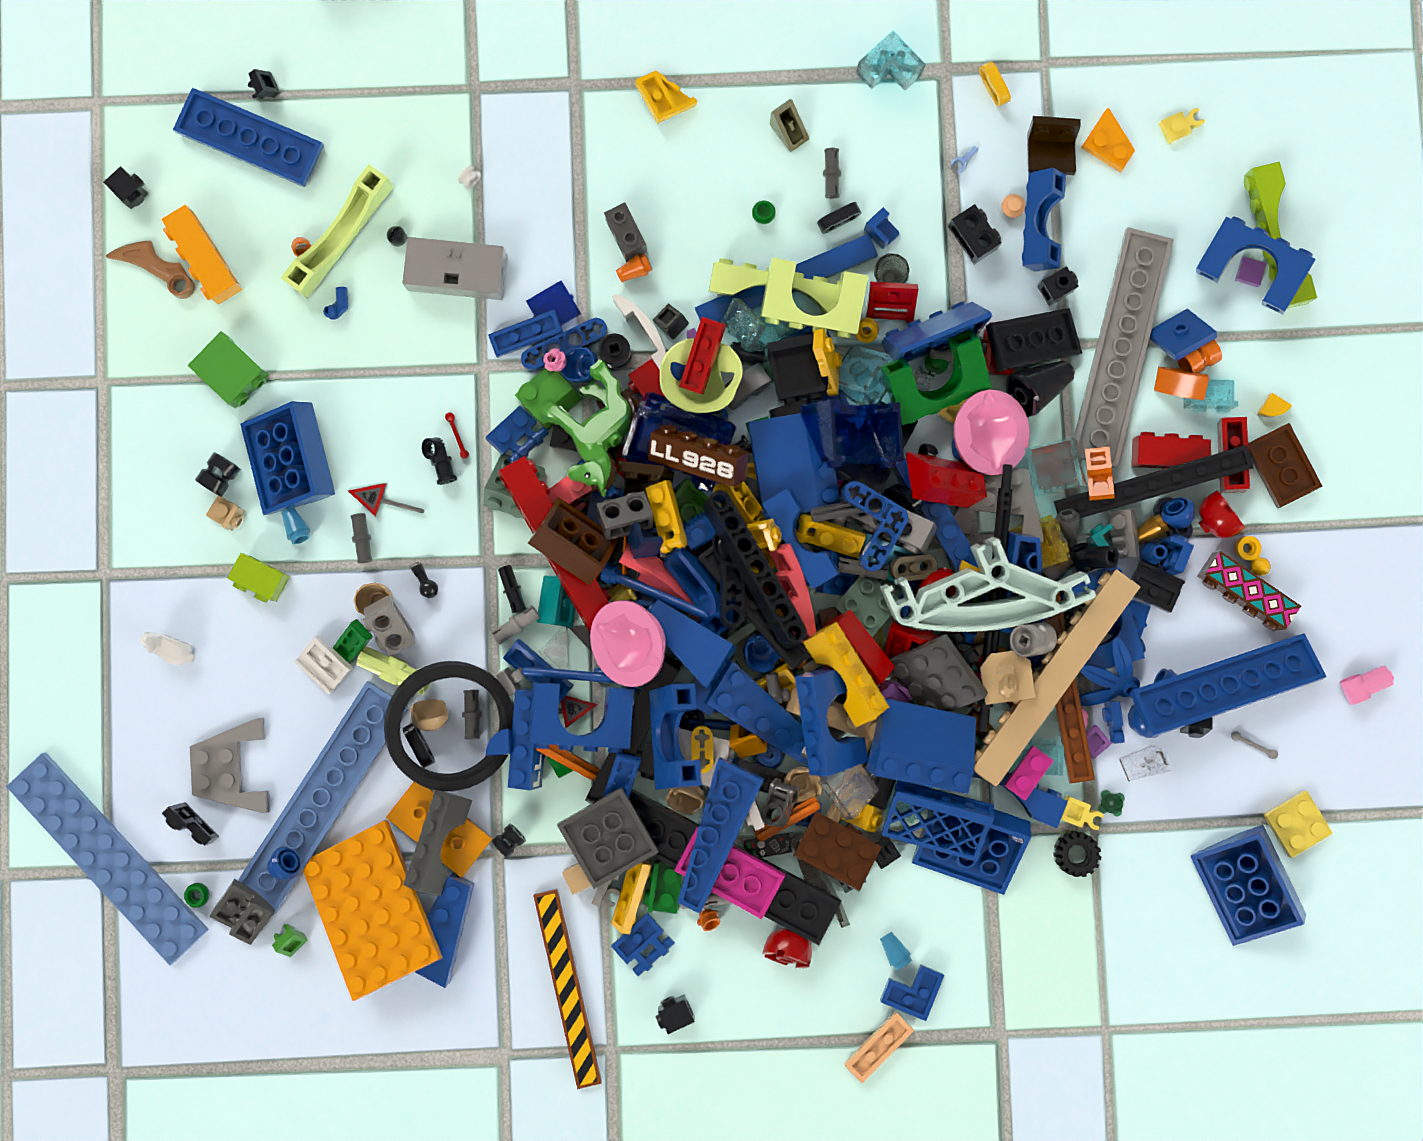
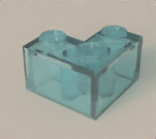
M893 30L858 61L856 74L871 90L887 75H890L906 91L922 76L926 64Z

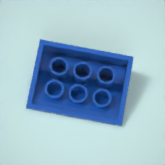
M962 301L951 306L950 311L943 313L940 310L929 315L930 319L921 322L918 319L907 324L908 328L899 331L896 328L887 332L881 344L889 363L902 357L908 363L929 354L931 349H942L949 346L948 338L970 329L975 334L980 333L992 318V313L974 302L965 304Z
M291 401L240 424L263 515L281 512L288 507L310 504L335 495L312 402Z
M826 409L747 422L760 503L763 510L765 508L762 503L787 488L792 490L803 509L801 513L810 512L815 507L840 503Z
M885 698L889 708L878 716L866 770L874 776L969 794L974 772L976 717Z
M929 809L926 819L935 815L933 810ZM994 809L995 818L992 826L989 827L977 862L917 845L912 858V864L1004 895L1031 839L1030 821ZM949 815L944 818L948 826L960 822L956 816ZM939 820L928 825L933 833L944 829ZM978 822L968 824L972 833L981 830L984 825ZM924 827L919 838L928 836ZM964 827L952 831L957 840L968 835ZM948 833L937 838L941 844L946 845L953 842ZM972 840L961 844L964 850L974 852L976 847Z
M1264 825L1240 832L1190 856L1233 946L1305 924L1307 914Z

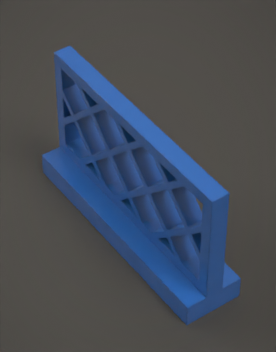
M897 780L881 836L977 862L989 827L992 826L995 818L994 805L931 787ZM897 802L908 803L911 809L900 813L896 807ZM930 809L933 810L935 815L924 820L919 811ZM915 814L920 822L909 827L904 818ZM952 815L956 816L960 822L948 826L944 818ZM939 820L944 829L933 833L928 825ZM900 821L905 828L898 832L889 829L890 824ZM973 822L984 824L981 830L972 833L968 824ZM924 827L928 836L923 838L916 837L913 831ZM964 827L968 835L957 840L952 831ZM948 833L953 841L945 845L939 843L937 838ZM972 840L976 847L974 852L964 850L961 844Z

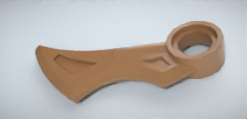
M152 241L131 243L117 248L106 255L108 259L136 265L165 281L169 292L177 298L186 299L195 290L193 280L187 276L181 263L167 262L159 258L154 251ZM180 280H185L186 288L181 292L176 291V283Z

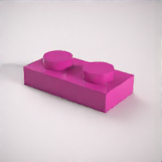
M1031 746L1004 783V786L1021 799L1026 800L1054 760L1035 746Z

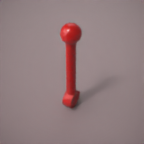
M448 412L445 415V419L451 425L460 449V457L466 459L469 456V452L463 446L454 422V414Z

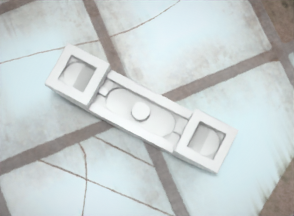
M615 293L612 295L613 302L625 321L635 317L657 352L651 355V358L660 370L661 362L666 352L655 326L634 303Z

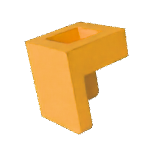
M739 724L731 726L729 746L740 758L767 752V742L754 733L748 734Z

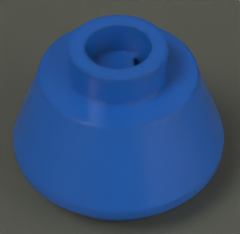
M1174 498L1164 505L1161 517L1163 521L1173 528H1186L1194 520V504L1187 498Z
M767 742L768 751L766 754L763 752L752 756L755 763L776 769L783 763L785 753Z
M288 847L276 849L268 861L270 875L278 880L293 879L298 876L301 870V861L298 854Z

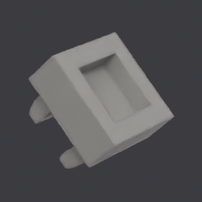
M506 667L496 675L509 696L514 694L516 689L521 688L519 681L525 678L521 672L522 667L513 673L509 667Z

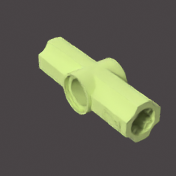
M368 646L360 652L356 663L361 668L379 675L380 679L399 686L409 675L418 670L397 657L387 656ZM430 684L420 689L417 693L424 695Z

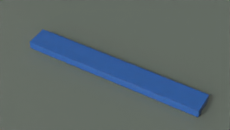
M868 233L796 264L795 272L804 274V278L813 280V276L829 278L878 257V253ZM766 285L748 288L733 296L722 295L694 307L699 321L701 317H706L723 323L761 307Z

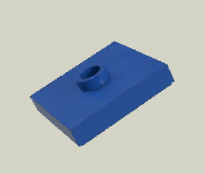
M1187 308L1152 328L1149 339L1177 361L1216 339L1217 331Z

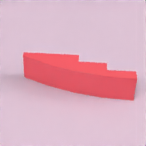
M629 543L627 544L619 562L639 572L640 575L637 580L694 604L665 568L664 561L657 556L634 559Z
M780 544L776 550L770 551L769 549L768 551L778 569L775 575L806 627L807 635L802 641L803 643L816 633L809 591L791 544Z

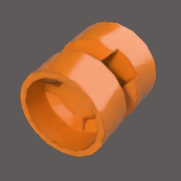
M1212 340L1177 360V364L1180 369H1183V372L1199 374L1205 370V367H1211L1222 361V352L1217 342Z

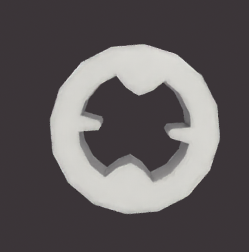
M469 165L460 173L458 182L460 184L464 183V187L469 190L478 182L481 173L474 171V167Z

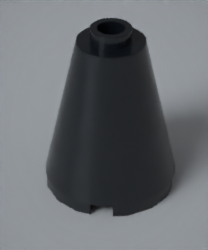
M1061 360L1014 372L1006 379L1007 394H1012L1013 398L1019 402L1029 418L1037 415L1074 380L1075 370L1070 363Z

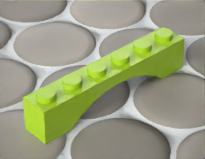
M1279 161L1252 168L1244 175L1243 180L1244 188L1248 191L1250 197V210L1256 218V227L1267 231V236L1275 240L1277 237L1282 238L1278 223V207L1281 194L1286 185ZM1262 250V254L1267 259L1269 266V279L1274 282L1277 276L1276 263L1270 254ZM1307 274L1287 309L1309 304L1318 298L1311 274Z

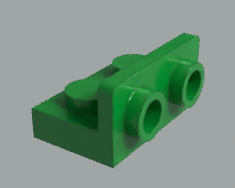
M655 860L654 866L651 865L650 876L647 879L652 881L650 890H645L643 905H648L647 912H652L653 910L677 914V902L682 875L675 872V868L660 860Z

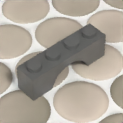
M435 790L406 874L404 886L421 893L441 896L449 873L441 861V848L447 835L457 826L465 824L473 800L446 791Z

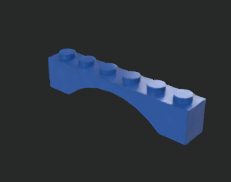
M904 459L894 466L893 472L901 485L911 488L907 460ZM922 500L923 506L919 511L925 519L934 522L938 529L935 537L953 573L959 572L962 560L979 568L970 548L971 545L947 504Z
M973 772L972 778H981ZM1007 772L998 785L1004 787L1015 796L1030 818L1058 828L1068 802L1061 798L1062 793L1048 788L1047 792L1038 789L1039 784H1037L1028 798L1023 800L1004 786V783L1012 774Z

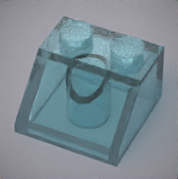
M852 345L842 359V367L839 370L838 391L857 405L876 409L887 393V387L880 366L893 362L890 354Z

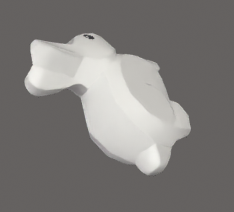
M144 632L140 637V643L148 653H154L168 663L182 666L185 663H192L195 659L194 654L191 653L192 645L187 642L172 638L166 634Z

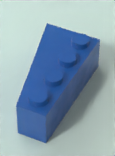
M454 872L447 877L441 896H437L427 915L428 922L443 958L415 971V973L443 988H446L451 981L458 953L457 950L475 884L464 877L461 878Z

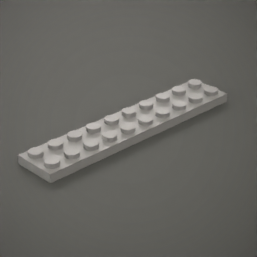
M1130 227L1125 229L1069 457L1086 461L1085 449L1110 446L1112 468L1118 467L1174 241L1173 238Z

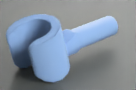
M974 146L962 158L956 157L952 160L951 167L957 162L962 164V168L957 171V174L964 171L965 163L978 151V148Z

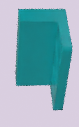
M544 575L538 607L540 619H537L536 622L573 628L576 610L557 576Z

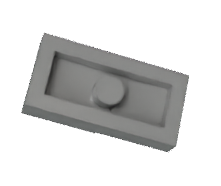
M1135 509L1108 512L1109 524H1112L1114 527L1110 530L1112 547L1117 548L1119 552L1118 560L1140 557Z
M611 879L598 887L591 904L599 907L601 901L604 900L608 907H614L615 902L610 901L608 895L610 893L619 895L621 891L616 887L608 888V885L612 882Z

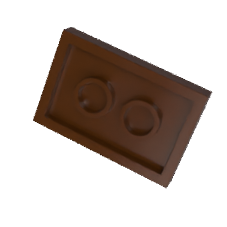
M1290 422L1248 443L1250 458L1277 509L1323 487Z
M816 811L793 856L859 892L881 846Z

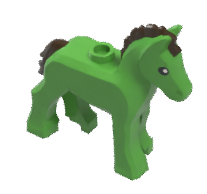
M599 359L590 367V375L595 380L601 381L606 389L592 381L587 386L580 388L579 392L585 399L598 400L606 407L594 413L581 424L562 406L558 407L554 402H549L541 409L540 414L542 419L564 428L566 433L572 437L577 451L585 461V463L573 465L567 470L569 479L582 482L590 486L593 491L598 490L605 497L607 490L615 482L614 478L617 473V469L614 466L615 461L607 450L611 446H617L622 441L623 436L631 429L633 420L638 414V408L635 398H632V392H629L627 388L621 391L620 382L613 377L605 361Z

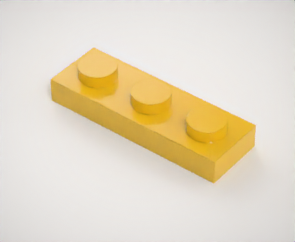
M646 860L627 870L611 924L621 934H630L632 925L636 921L637 909L643 898L646 881L650 876L651 865Z

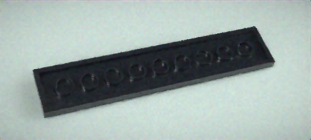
M632 789L629 799L659 849V853L652 857L676 868L696 828L700 824ZM734 843V846L786 874L764 917L819 946L842 900Z

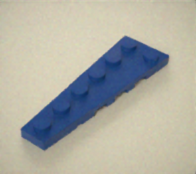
M729 660L704 703L808 767L807 758L801 754L805 747L802 725L738 665Z
M719 757L716 763L688 869L686 870L677 902L699 914L710 895L764 781V778L722 757Z

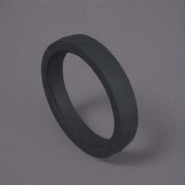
M443 661L422 667L409 675L398 686L386 710L384 735L386 746L393 762L412 781L432 790L459 791L471 788L488 779L501 767L508 755H486L476 765L456 773H436L424 769L408 756L402 745L400 725L407 704L420 689L434 681L445 678H462L481 685L491 694L499 713L498 732L504 729L512 730L514 707L501 683L486 670L466 662Z

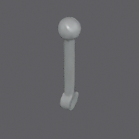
M1237 731L1231 734V738L1234 741L1244 742L1266 753L1270 759H1276L1279 755L1277 750H1269L1242 737Z

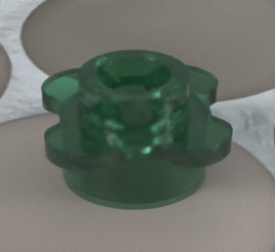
M1103 790L1100 794L1102 800L1098 806L1099 812L1103 814L1106 812L1112 813L1116 817L1122 814L1123 801L1125 800L1124 795L1119 792L1114 794L1110 793L1109 790Z

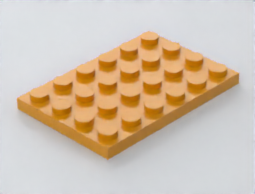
M384 820L312 856L303 869L352 1001L359 1000L443 958L417 892L403 885L408 869L388 820Z

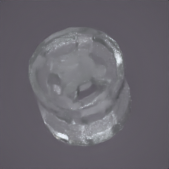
M917 366L913 374L917 389L929 391L936 373L933 371L926 372L921 366Z

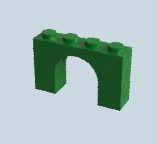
M971 329L948 338L954 360V369L950 379L936 390L922 391L917 389L912 368L903 357L880 366L894 415L902 425L912 424L924 416L936 414L941 409L951 405H958L978 392L992 389L980 338Z

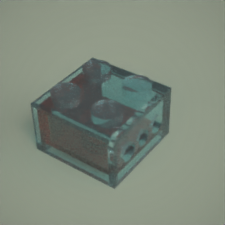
M1071 437L1025 448L1035 496L1041 497L1087 486L1076 438Z

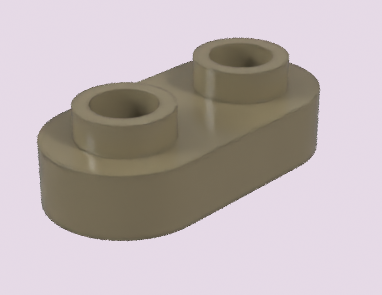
M927 554L897 556L889 564V574L895 580L900 577H904L907 581L922 580L937 570L935 558ZM923 562V563H924V566H923V568L920 570V567H919V566H920V563ZM901 564L902 569L898 572V566Z

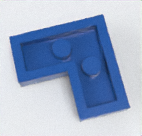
M920 964L912 986L888 978L880 1002L927 1021L945 975Z

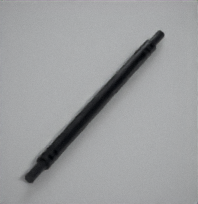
M1004 464L1002 468L1001 488H998L994 537L999 539L1006 558L1013 489H1011L1013 465ZM999 565L993 567L991 571L993 578L997 577L1001 572ZM999 586L989 590L988 601L1003 599L1004 588ZM1000 629L985 631L982 665L990 654L998 653ZM985 698L978 702V706H980L978 731L988 732L990 708H993V704L986 705Z

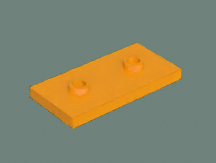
M413 782L385 818L418 843L434 791ZM467 818L465 824L454 828L445 838L441 848V861L462 878L493 838Z

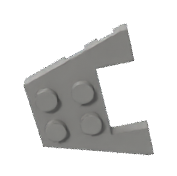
M1014 467L1011 478V489H1013L1011 515L1023 516L1021 533L1034 535L1040 538V542L1043 544L1044 537L1029 470ZM983 474L987 498L969 508H958L954 518L964 535H970L973 511L996 513L998 488H1001L1002 474Z
M264 718L254 719L189 746L193 796L259 813L269 812L268 790L243 792L240 741L264 740Z

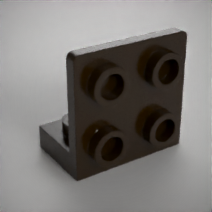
M1032 116L1027 133L1028 172L1032 173L1034 171L1055 168L1066 175H1075V142L1081 127V119Z
M619 461L617 471L625 474L626 478L623 497L632 492L639 493L644 491L648 500L646 487L665 480H671V484L673 483L674 471L665 466Z

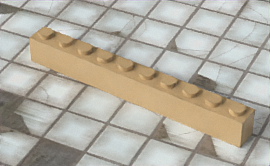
M1117 569L1109 572L1105 571L1097 582L1100 585L1095 591L1096 597L1084 602L1086 605L1083 609L1073 614L1069 620L1071 623L1067 631L1063 630L1057 636L1055 648L1051 652L1044 654L1040 661L1043 664L1038 671L1034 670L1032 672L1036 698L1012 701L1014 704L1010 710H1005L998 718L1000 724L995 731L991 729L983 740L985 744L982 749L975 751L974 773L992 786H998L1139 590L1140 586Z

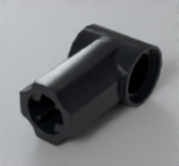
M1083 542L1072 546L1068 550L1076 572L1088 573L1099 568H1114L1118 564L1119 552L1117 548L1112 546L1090 547L1089 543Z

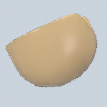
M381 583L364 584L355 593L353 599L355 609L358 613L365 616V607L388 595H391L393 599L392 592ZM384 615L378 616L377 619L383 618V617H385V616H384Z
M426 699L411 705L412 723L416 728L426 732L442 728L448 721L446 703L437 699Z
M796 767L784 779V783L800 787L796 803H802L813 796H820L822 793L823 783L820 777L810 775L808 767Z
M699 786L669 789L665 800L667 805L673 810L692 815L695 814L698 808H702L705 801V793Z

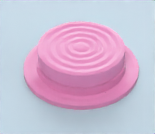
M985 390L972 395L963 403L954 423V441L960 457L971 469L985 475L1002 474L1004 464L1013 465V469L1025 455L1030 436L1029 422L1025 411L1016 399L999 390Z
M627 600L611 602L597 613L592 623L590 640L593 655L601 670L611 680L623 686L636 687L651 681L658 674L662 666L666 645L664 631L659 621L641 605Z

